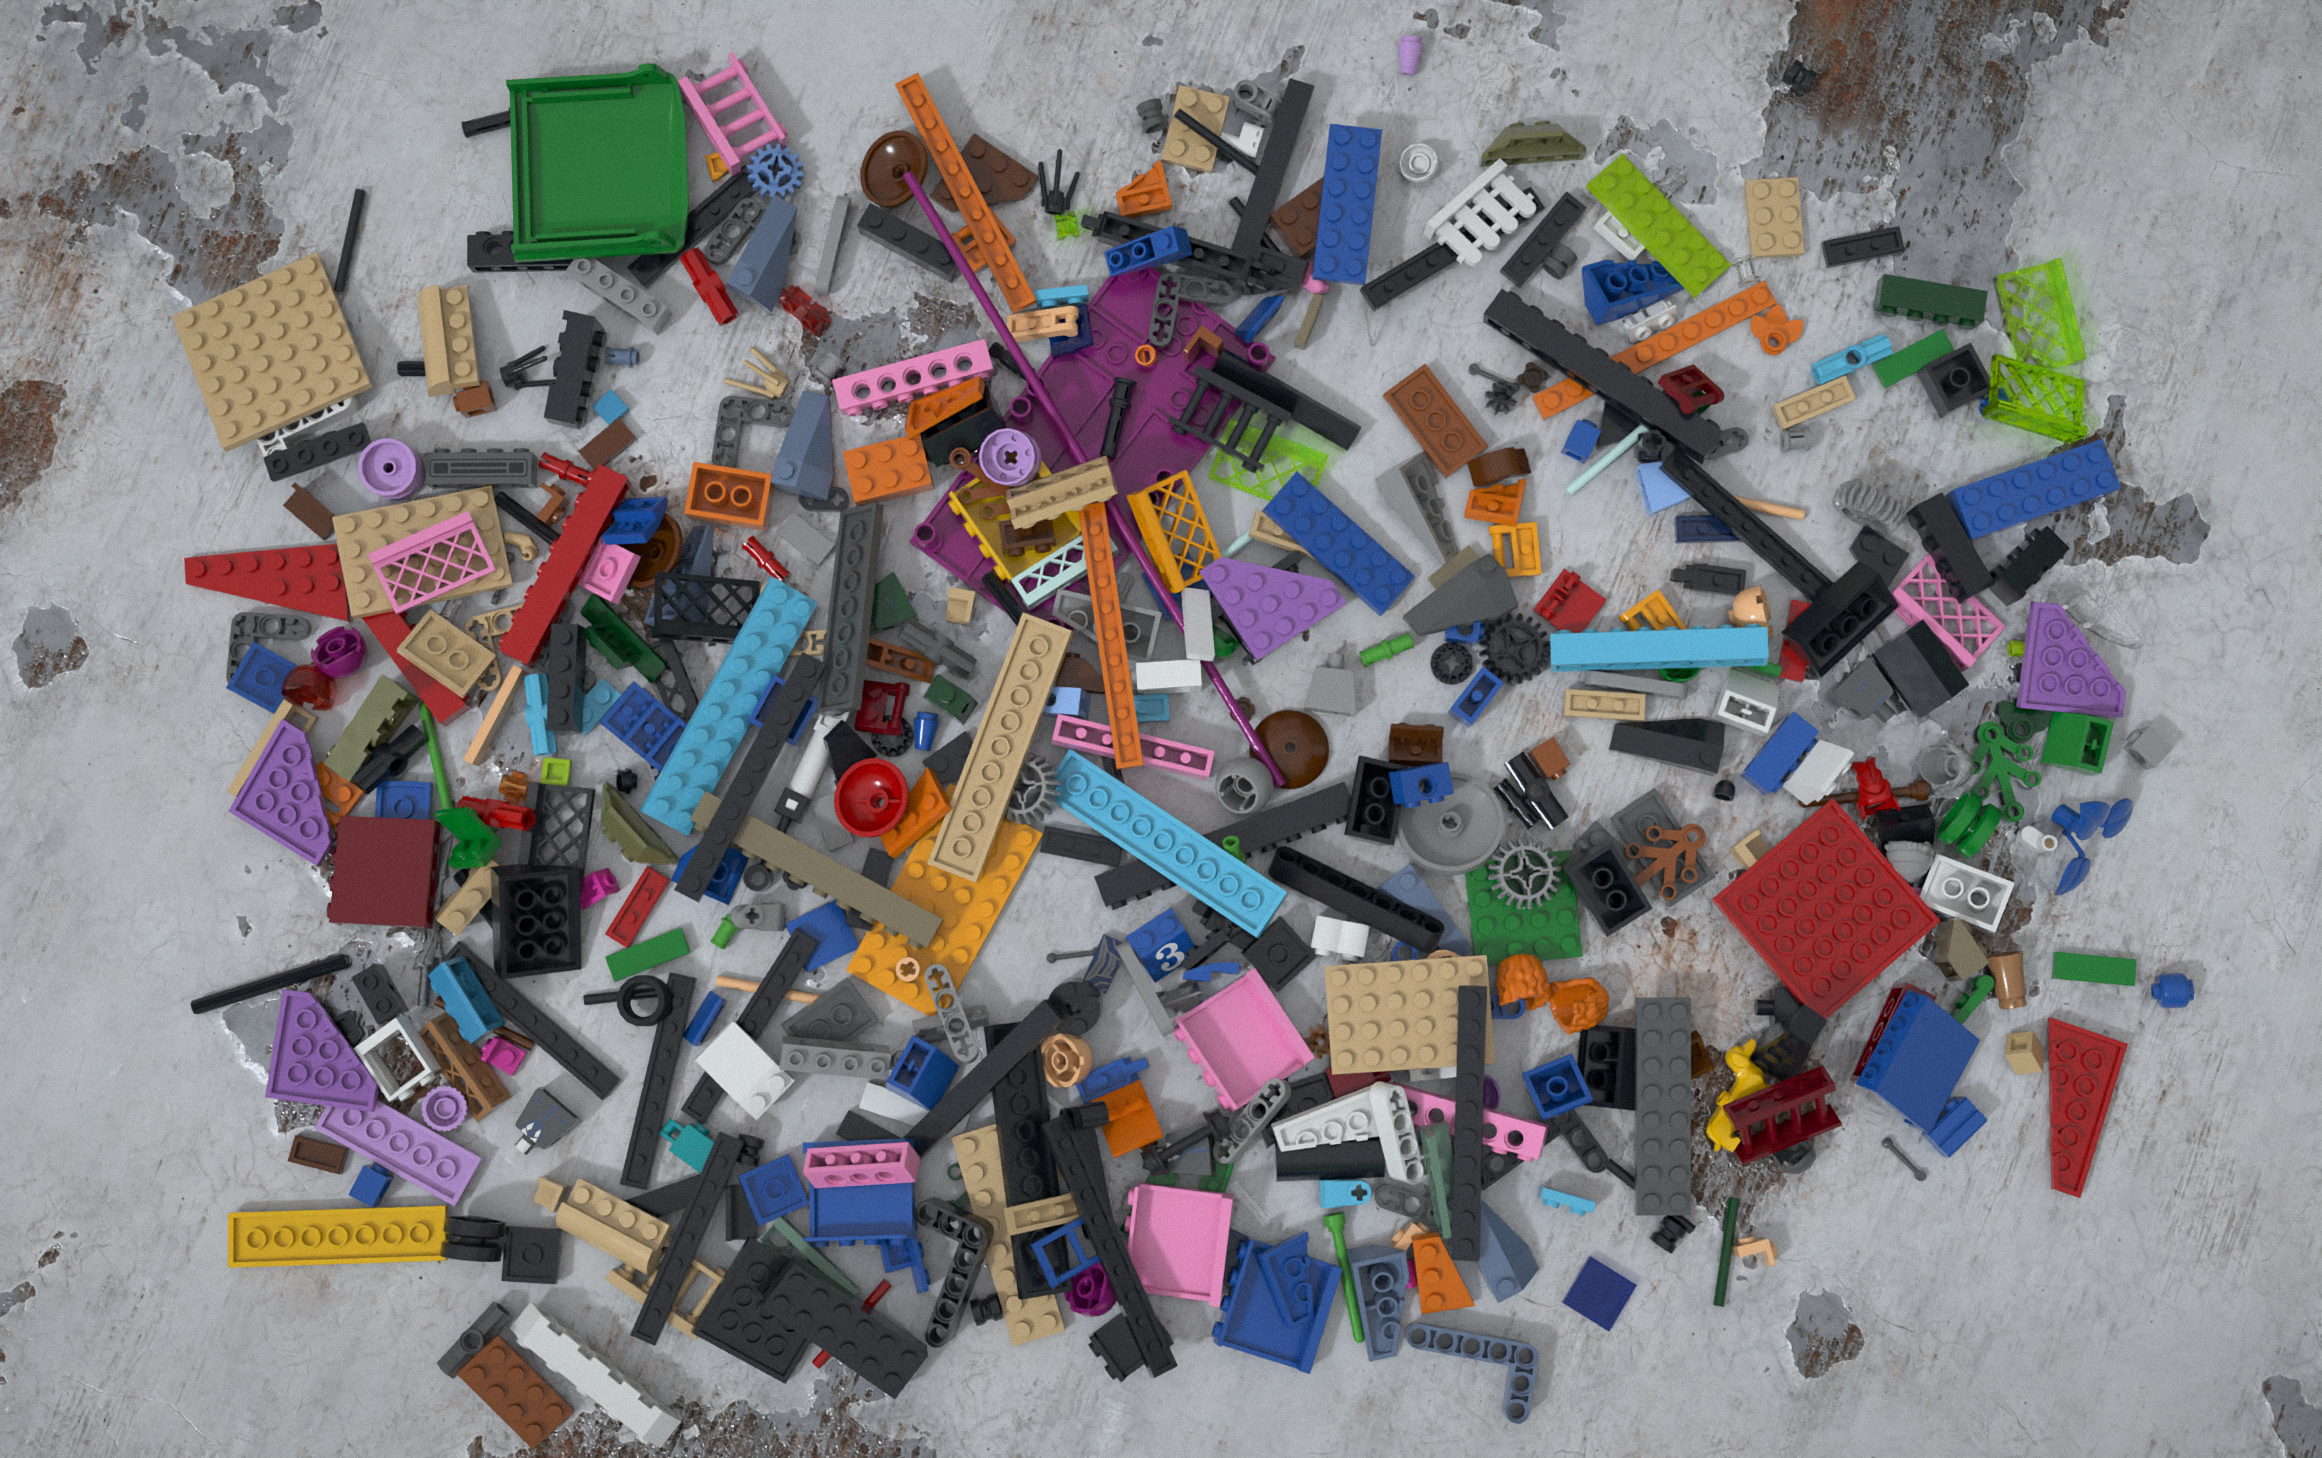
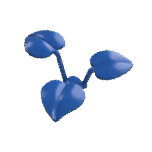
M2129 798L2121 799L2111 809L2110 805L2106 802L2080 803V813L2066 804H2061L2055 809L2051 821L2064 829L2062 834L2068 838L2076 849L2078 857L2072 859L2066 867L2058 889L2054 894L2062 895L2078 887L2084 881L2090 869L2091 860L2085 858V853L2071 833L2074 832L2077 839L2083 841L2089 839L2098 827L2104 828L2102 832L2103 837L2112 838L2124 829L2130 819L2133 808L2132 800Z

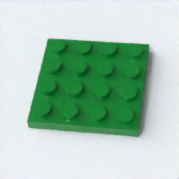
M1570 850L1550 852L1547 856L1549 859L1553 856L1558 857L1557 861L1551 863L1552 867L1560 866V863L1570 858L1571 852ZM1526 854L1531 865L1544 867L1542 861L1536 855ZM1518 855L1510 856L1506 860L1503 872L1516 868ZM1492 858L1478 869L1464 873L1474 956L1487 955V966H1497L1503 959L1522 953L1534 955L1540 961L1583 956L1575 890L1562 868L1561 871L1553 872V876H1559L1561 881L1551 883L1558 888L1556 892L1547 890L1551 899L1547 901L1541 896L1543 905L1540 907L1532 900L1533 906L1529 910L1526 908L1524 901L1521 909H1516V900H1513V903L1507 906L1505 903L1508 896L1505 895L1502 899H1498L1497 896L1502 890L1498 888L1492 891L1491 886L1498 884L1497 879L1488 880L1489 875L1496 874V871L1488 869V866L1490 864H1498ZM1523 866L1522 870L1512 875H1519V877H1523V880H1526L1527 876L1537 871L1530 872L1529 869L1526 870L1527 867ZM1545 875L1534 877L1531 888L1532 895L1543 886ZM1505 880L1507 886L1512 891L1523 895V890H1521L1520 884L1517 881Z

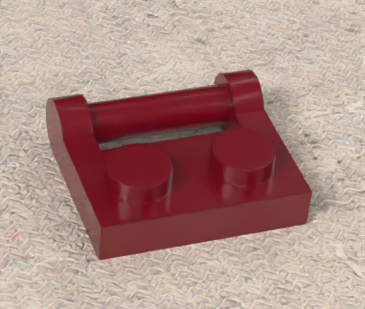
M1694 364L1663 374L1658 381V384L1665 390L1666 394L1680 403V409L1685 414L1695 412L1701 406L1710 403L1715 405L1724 400L1722 389ZM1700 391H1704L1706 393L1695 398L1691 396V394Z
M864 680L861 710H858L856 714L855 730L894 736L901 735L903 730L901 721L905 700L910 693V685L904 682L892 684ZM888 696H895L891 721L883 722Z

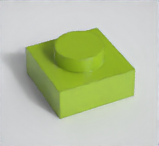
M544 757L541 783L569 786L572 760Z

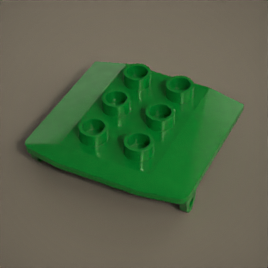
M647 63L638 66L637 70L625 73L506 80V85L510 91L514 244H511V251L514 254L515 262L676 253L682 249L685 242L690 207L687 130L678 81L673 74L666 72L656 64Z

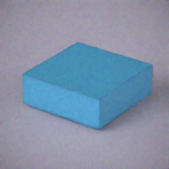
M611 389L591 406L608 425L617 418H622L630 410Z

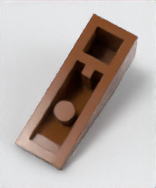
M869 637L866 668L931 684L936 665L934 662L919 652Z

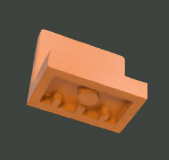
M1141 1080L1091 1100V1102L1104 1101L1107 1106L1109 1123L1101 1127L1114 1158L1163 1137L1162 1130Z

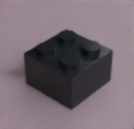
M1971 343L1924 365L1916 372L1940 419L1980 400L1982 397H1986L1996 389Z

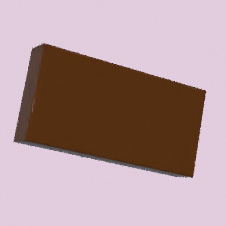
M617 418L578 452L596 470L599 464L603 466L608 464L637 438Z
M295 1135L288 1162L340 1175L343 1173L349 1148Z

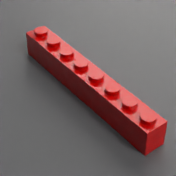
M599 464L596 470L593 469L590 472L586 490L577 496L574 503L576 508L571 516L568 515L562 525L563 532L560 538H556L552 542L549 549L551 554L547 562H542L537 571L538 578L534 586L530 585L524 595L526 600L522 608H518L515 611L511 620L513 624L509 632H504L499 641V646H501L499 651L504 656L531 669L551 635V625L558 622L568 600L578 585L601 535L607 531L612 522L613 515L611 512L622 503L631 486L628 477Z

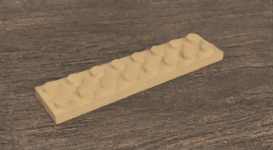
M996 1123L952 1136L951 1139L973 1213L988 1220L994 1228V1235L986 1257L1012 1345H1020L1065 1331V1325L1055 1294L1018 1299L1011 1237L1008 1235L1004 1208L1007 1205ZM978 1228L979 1233H980V1237H981V1240H982V1239H983V1233H982V1231Z

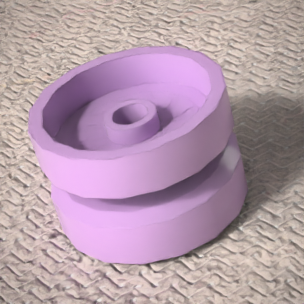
M383 438L370 443L362 451L358 461V474L362 483L371 492L391 501L404 500L413 496L421 488L425 478V465L421 456L412 447L393 438Z

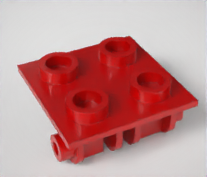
M1563 569L1533 611L1559 630L1582 633L1606 602V599L1579 580L1581 577L1574 571L1570 573Z

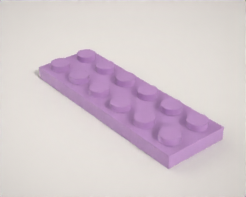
M379 1099L376 1102L375 1112L326 1106L314 1127L316 1130L454 1207L460 1202L484 1159Z

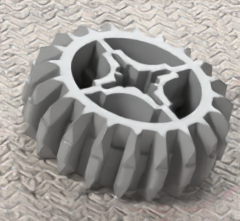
M1843 482L1839 489L1836 490L1832 502L1833 507L1839 514L1844 515V518L1883 534L1894 533L1904 519L1905 509L1899 501H1896L1894 497L1889 496L1886 492L1861 482Z
M1034 753L1027 754L1012 796L1018 797L1019 803L1022 804V810L1015 805L1011 796L1004 814L1009 821H1016L1020 825H1024L1026 822L1033 825L1036 820L1044 821V814H1052L1051 805L1058 806L1057 801H1054L1055 796H1061L1062 794L1056 791V787H1059L1062 783L1059 780H1055L1059 773L1056 770H1052L1054 765L1049 761L1046 762L1045 757L1036 756ZM1031 768L1038 772L1042 782L1035 781L1034 774H1031Z
M1522 837L1517 838V846L1514 845L1512 840H1508L1506 843L1509 850L1499 846L1498 851L1502 856L1500 857L1496 854L1492 856V859L1498 862V864H1490L1488 866V869L1496 871V874L1488 876V880L1497 879L1498 884L1491 886L1492 891L1498 888L1502 890L1497 896L1498 899H1502L1505 895L1508 896L1505 903L1507 906H1510L1513 900H1516V909H1521L1524 901L1526 908L1529 910L1532 909V900H1534L1535 904L1540 907L1543 905L1541 896L1547 901L1551 899L1547 890L1551 892L1558 890L1556 886L1551 884L1552 882L1561 881L1559 876H1553V872L1561 871V867H1552L1551 864L1557 861L1558 857L1553 856L1549 859L1547 855L1552 849L1548 847L1541 851L1543 841H1538L1534 847L1532 837L1527 839L1526 845H1524ZM1517 852L1516 868L1503 872L1506 860L1513 853ZM1526 852L1536 855L1542 861L1544 867L1531 865ZM1523 866L1527 867L1526 870L1529 869L1530 872L1537 871L1527 876L1526 880H1523V877H1519V875H1512L1522 870ZM1545 875L1543 886L1532 895L1531 888L1534 877ZM1505 880L1517 881L1520 884L1521 890H1523V895L1512 891L1507 886Z

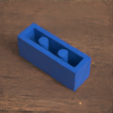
M1796 712L1788 714L1739 776L1764 796L1770 794L1771 791L1775 794L1785 781L1782 778L1787 771L1792 773L1801 763V760L1798 758L1803 751L1808 753L1818 740L1815 739V736L1819 731Z

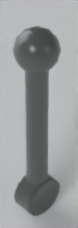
M1475 363L1469 366L1468 371L1471 375L1479 374L1501 385L1507 382V387L1510 388V391L1516 389V392H1518L1520 389L1518 383H1510L1481 370Z
M512 552L506 553L509 566L515 560V555ZM502 589L495 591L491 604H498Z
M1097 947L1091 951L1059 955L1049 953L1046 959L1049 963H1055L1056 960L1094 956Z
M1890 1138L1883 1139V1147L1889 1148L1914 1173L1916 1180L1924 1181L1926 1179V1173L1918 1170L1893 1145Z

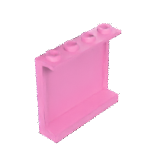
M1255 967L1236 982L1181 1017H1176L1172 1022L1175 1028V1032H1173L1175 1038L1179 1042H1184L1188 1048L1186 1053L1194 1065L1198 1063L1203 1073L1201 1076L1209 1088L1213 1086L1218 1094L1216 1097L1218 1103L1223 1110L1228 1109L1231 1114L1249 1103L1269 1079L1278 1078L1284 1080L1315 1058Z
M1136 1182L1135 1189L1129 1190L1128 1205H1133L1132 1215L1126 1216L1125 1232H1129L1128 1243L1124 1242L1146 1293L1209 1301V1306L1220 1307L1234 1194Z

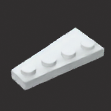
M1372 1085L1272 1123L1271 1126L1281 1152L1312 1148L1319 1144H1341V1141L1348 1140L1363 1141L1368 1140L1370 1137L1379 1136L1369 1095Z

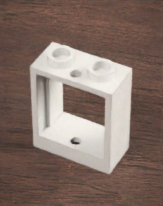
M1189 659L1136 663V670H1131L1132 690L1137 689L1138 695L1201 692L1200 660Z
M407 1015L396 1017L354 1048L389 1102L397 1099L403 1102L415 1094L414 1088L420 1084L423 1087L436 1079L434 1074L442 1069ZM399 1033H402L425 1068L424 1071L402 1087L399 1086L376 1051Z

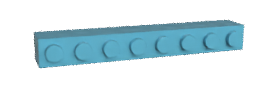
M1748 624L1744 626L1745 628L1720 625L1717 629L1693 626L1687 630H1679L1678 627L1671 626L1652 631V628L1648 627L1638 628L1636 631L1614 628L1609 630V632L1587 629L1583 630L1582 633L1559 630L1556 631V634H1550L1551 672L1767 666L1769 659L1767 627H1761L1759 624Z

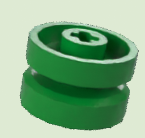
M1971 789L1967 790L1947 812L1936 831L1935 837L1946 845L1956 842V852L1969 859L1990 838L2003 813L1991 803L1982 806V797Z

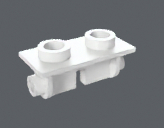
M1661 300L1646 308V313L1649 317L1646 318L1640 311L1625 318V322L1621 323L1626 333L1629 332L1630 344L1645 340L1651 334L1661 329H1667L1677 322L1676 305L1672 306L1669 300L1665 302Z

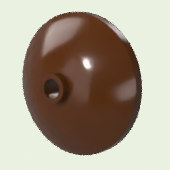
M897 130L884 134L871 145L863 159L860 171L861 186L870 201L881 207L892 208L906 203L914 196L903 175L912 171L922 186L928 169V155L922 141L910 132Z
M664 514L660 525L647 543L618 544L641 556L629 581L630 585L638 588L654 587L655 573L657 571L672 573L676 568L682 553L683 537L678 522L672 516Z
M1296 710L1278 711L1267 716L1255 728L1254 731L1286 783L1278 788L1287 790L1302 788L1316 780L1323 772L1329 757V743L1322 726L1310 715ZM1292 743L1295 746V751L1292 753L1287 752L1285 745ZM1250 745V757L1260 761L1252 746Z

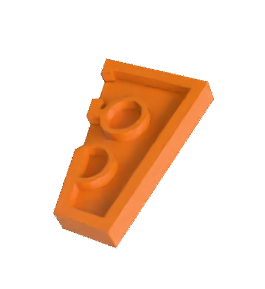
M981 376L911 401L905 426V432L909 439L982 399L985 383Z

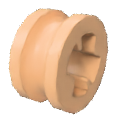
M911 957L901 959L896 966L898 977L907 982L916 980L921 972L919 962ZM912 962L915 965L913 969H916L915 974H908L905 977L902 974L904 970H901L903 964L908 965Z

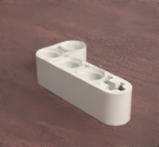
M355 396L344 400L345 405L342 407L340 406L342 404L341 401L325 408L320 418L315 419L314 414L300 419L299 426L294 430H290V424L275 430V437L271 441H266V435L257 438L256 440L264 457L291 448V443L353 415L358 409L357 399Z
M1381 1081L1376 1082L1372 1085L1369 1095L1388 1173L1395 1180L1413 1185L1427 1178L1423 1147L1417 1142L1406 1093L1401 1086Z

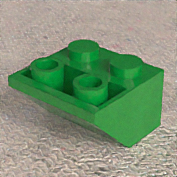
M2052 711V718L2049 723L2040 763L2088 776L2102 774L2114 722L2090 715Z

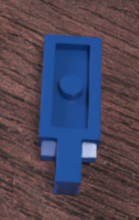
M1129 1056L1091 1071L1084 1081L1076 1085L1083 1103L1085 1104L1134 1083L1133 1081L1139 1079L1137 1072L1149 1068V1064L1145 1057L1132 1062Z

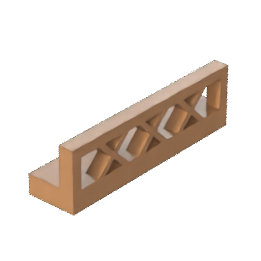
M445 1012L430 1020L418 1033L441 1066V1072L453 1088H457V1091H461V1094L465 1096L466 1106H468V1110L478 1122L493 1109L507 1102L511 1096L488 1063L481 1060L482 1055L473 1043L470 1044L469 1041H466L461 1036L456 1020ZM429 1031L435 1038V1043L427 1035ZM445 1055L449 1058L451 1065L446 1062ZM460 1077L466 1082V1087L461 1083ZM475 1098L478 1099V1101L483 1106L484 1109L482 1111L476 1104Z

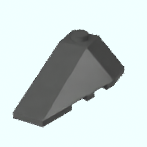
M1488 553L1463 568L1404 614L1402 619L1418 636L1447 631L1451 626L1465 624V626L1474 625L1475 621L1497 620L1518 608L1519 604L1506 570Z

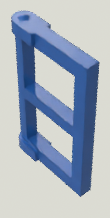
M1080 1217L1030 1244L1052 1289L1099 1262L1097 1254L1087 1259L1073 1230L1083 1224ZM1066 1234L1080 1264L1056 1276L1043 1246Z

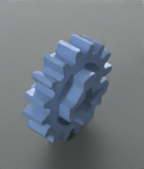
M777 143L776 149H772L771 145L767 144L766 151L760 148L757 149L758 157L751 155L750 162L752 164L747 165V172L752 174L748 175V182H755L752 185V190L757 191L760 189L762 198L769 194L771 200L774 195H779L781 199L785 200L786 193L794 196L793 187L801 188L799 180L804 179V172L800 171L803 169V162H797L799 159L798 153L790 154L791 147L788 146L785 150H781L780 143ZM782 159L786 160L790 165H786ZM776 164H778L779 172L776 175V180H773L772 173ZM761 179H765L769 186L766 185Z

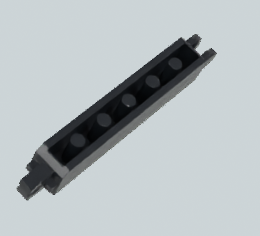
M1104 211L1103 214L1099 213L1098 218L1084 214L1081 222L1082 228L1093 231L1092 237L1097 238L1101 243L1114 247L1164 229L1108 211ZM1190 236L1188 237L1193 255L1169 263L1246 288L1250 285L1264 290L1267 289L1268 283L1262 279L1251 277L1252 272L1257 270L1264 274H1272L1274 269L1267 264L1255 261L1254 257Z

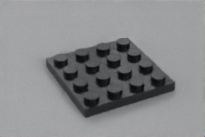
M748 1236L692 1327L691 1332L786 1384L811 1341L762 1308L761 1305L763 1295L791 1259Z

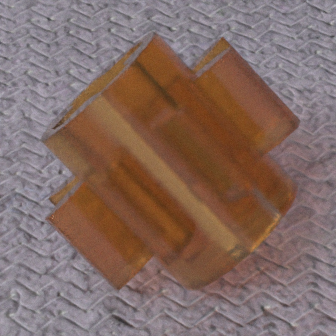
M512 770L511 775L504 774L499 786V793L505 794L503 800L519 804L520 799H527L528 784L532 782L526 780L528 774Z
M1323 1024L1320 1025L1319 1030H1314L1310 1027L1311 1034L1309 1038L1303 1039L1311 1045L1308 1047L1312 1053L1316 1051L1319 1060H1321L1323 1054L1331 1056L1329 1031L1325 1032L1326 1029ZM1320 1037L1325 1042V1045L1322 1047L1317 1042V1039Z

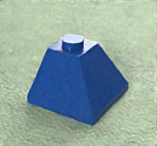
M698 844L681 856L671 881L678 883ZM729 847L704 895L729 905L749 857Z

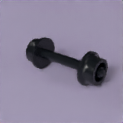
M1219 1109L1212 1112H1202L1208 1124L1160 1152L1150 1142L1149 1147L1140 1153L1144 1161L1142 1168L1149 1170L1153 1178L1161 1174H1170L1164 1162L1213 1133L1218 1142L1222 1144L1223 1139L1232 1133L1228 1126L1230 1118L1223 1117Z

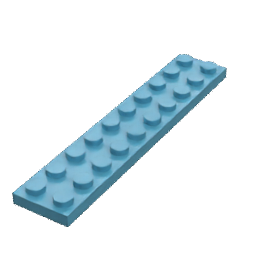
M770 576L641 806V812L686 836L689 835L695 824L694 821L690 820L705 791L712 794L751 724L748 722L749 717L773 674L776 676L779 674L818 602Z
M1072 749L1068 750L1055 769L1059 773L1055 780H1059L1062 785L1056 787V791L1061 792L1062 795L1055 796L1054 799L1059 806L1259 939L1288 896V892Z

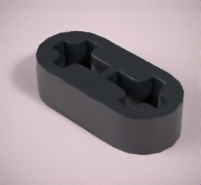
M831 487L829 498H835L836 493H839L841 498H844V501H841L839 506H835L833 501L824 500L813 501V505H809L804 500L805 496L799 495L798 497L801 506L810 512H841L847 509L850 502L847 492L840 487Z

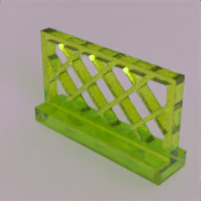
M2058 258L2050 260L2049 263L1997 275L1996 280L2020 376L2068 365L2083 364L2086 360V354L2062 259ZM2045 271L2047 282L2043 288L2028 281L2033 273ZM2029 274L2026 279L2021 277L2023 275ZM2014 278L2023 284L2015 295L2006 290L2004 280ZM2025 285L2039 292L2032 304L2018 297ZM2047 285H2048V287H2049L2050 293L2047 292V291H2045V288L2047 287ZM2042 294L2052 300L2053 307L2049 313L2035 306ZM2008 296L2013 299L2010 304ZM2015 301L2029 308L2022 320L2012 315L2011 307ZM2031 310L2045 317L2039 329L2024 322ZM2053 311H2055L2056 318L2051 316ZM2048 319L2058 324L2059 333L2055 339L2041 331ZM2014 321L2019 324L2017 328H2015ZM2021 326L2036 333L2029 345L2018 340L2017 332ZM2038 335L2051 342L2045 354L2031 347ZM2060 335H2061L2062 343L2059 342V341H2057V339L2059 338ZM2054 344L2064 349L2066 360L2055 361L2047 356ZM2020 346L2023 347V348H2025V351L2023 352V354H2022V352H2021ZM2027 351L2042 358L2036 367L2025 368L2023 358ZM2044 360L2049 362V364L2041 365Z
M1996 353L1991 359L1989 403L1983 407L1982 418L2071 444L2087 436L2088 426L2082 425L2084 380ZM2000 364L2007 367L2011 373L2009 377H2004L2000 371ZM2020 372H2028L2033 382L2027 385ZM2045 377L2049 378L2055 387L2050 392L2042 381ZM2012 378L2015 379L2021 388V391L2015 394L2008 383ZM2035 384L2044 396L2039 401L2030 389ZM2066 384L2075 386L2073 398L2070 397L2064 388ZM2001 386L2010 398L2007 401L1998 399V392ZM2057 391L2065 402L2061 407H2059L2052 396ZM2023 393L2032 405L2029 408L2024 407L2018 398ZM2045 400L2053 410L2051 415L2047 414L2040 405ZM2066 407L2072 412L2073 421L2068 420L2062 410Z
M1229 419L1221 443L1226 445L1229 436L1238 422L1237 420ZM1248 425L1240 439L1244 450L1239 452L1242 454L1246 452L1249 457V450L1254 449L1263 430ZM1273 434L1265 448L1269 459L1260 463L1264 465L1271 461L1277 476L1262 482L1258 471H1256V476L1260 483L1250 488L1243 485L1239 475L1248 472V470L1245 469L1237 472L1232 460L1233 457L1227 454L1228 457L1221 460L1223 452L1220 450L1217 452L1208 478L1271 501L1274 497L1268 495L1264 484L1279 479L1283 487L1282 476L1293 471L1299 473L1298 469L1306 465L1318 468L1315 479L1309 481L1317 488L1329 455ZM1244 441L1252 443L1254 445L1247 448ZM1269 450L1278 453V455L1272 457ZM1281 456L1289 457L1294 468L1279 474L1273 460ZM1229 460L1235 474L1227 478L1215 475L1219 464ZM1294 460L1302 462L1303 464L1296 467ZM1237 477L1240 484L1230 480ZM1261 486L1262 489H1263V491H1264V493H1262V492H1260V491H1257V490H1254V489H1256V488H1258V487Z

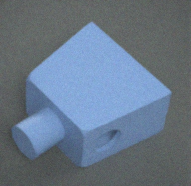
M1663 462L1642 463L1635 469L1648 517L1683 503L1691 497L1659 469Z
M1053 686L1043 716L1057 718L1058 714L1088 721L1091 695L1081 688Z

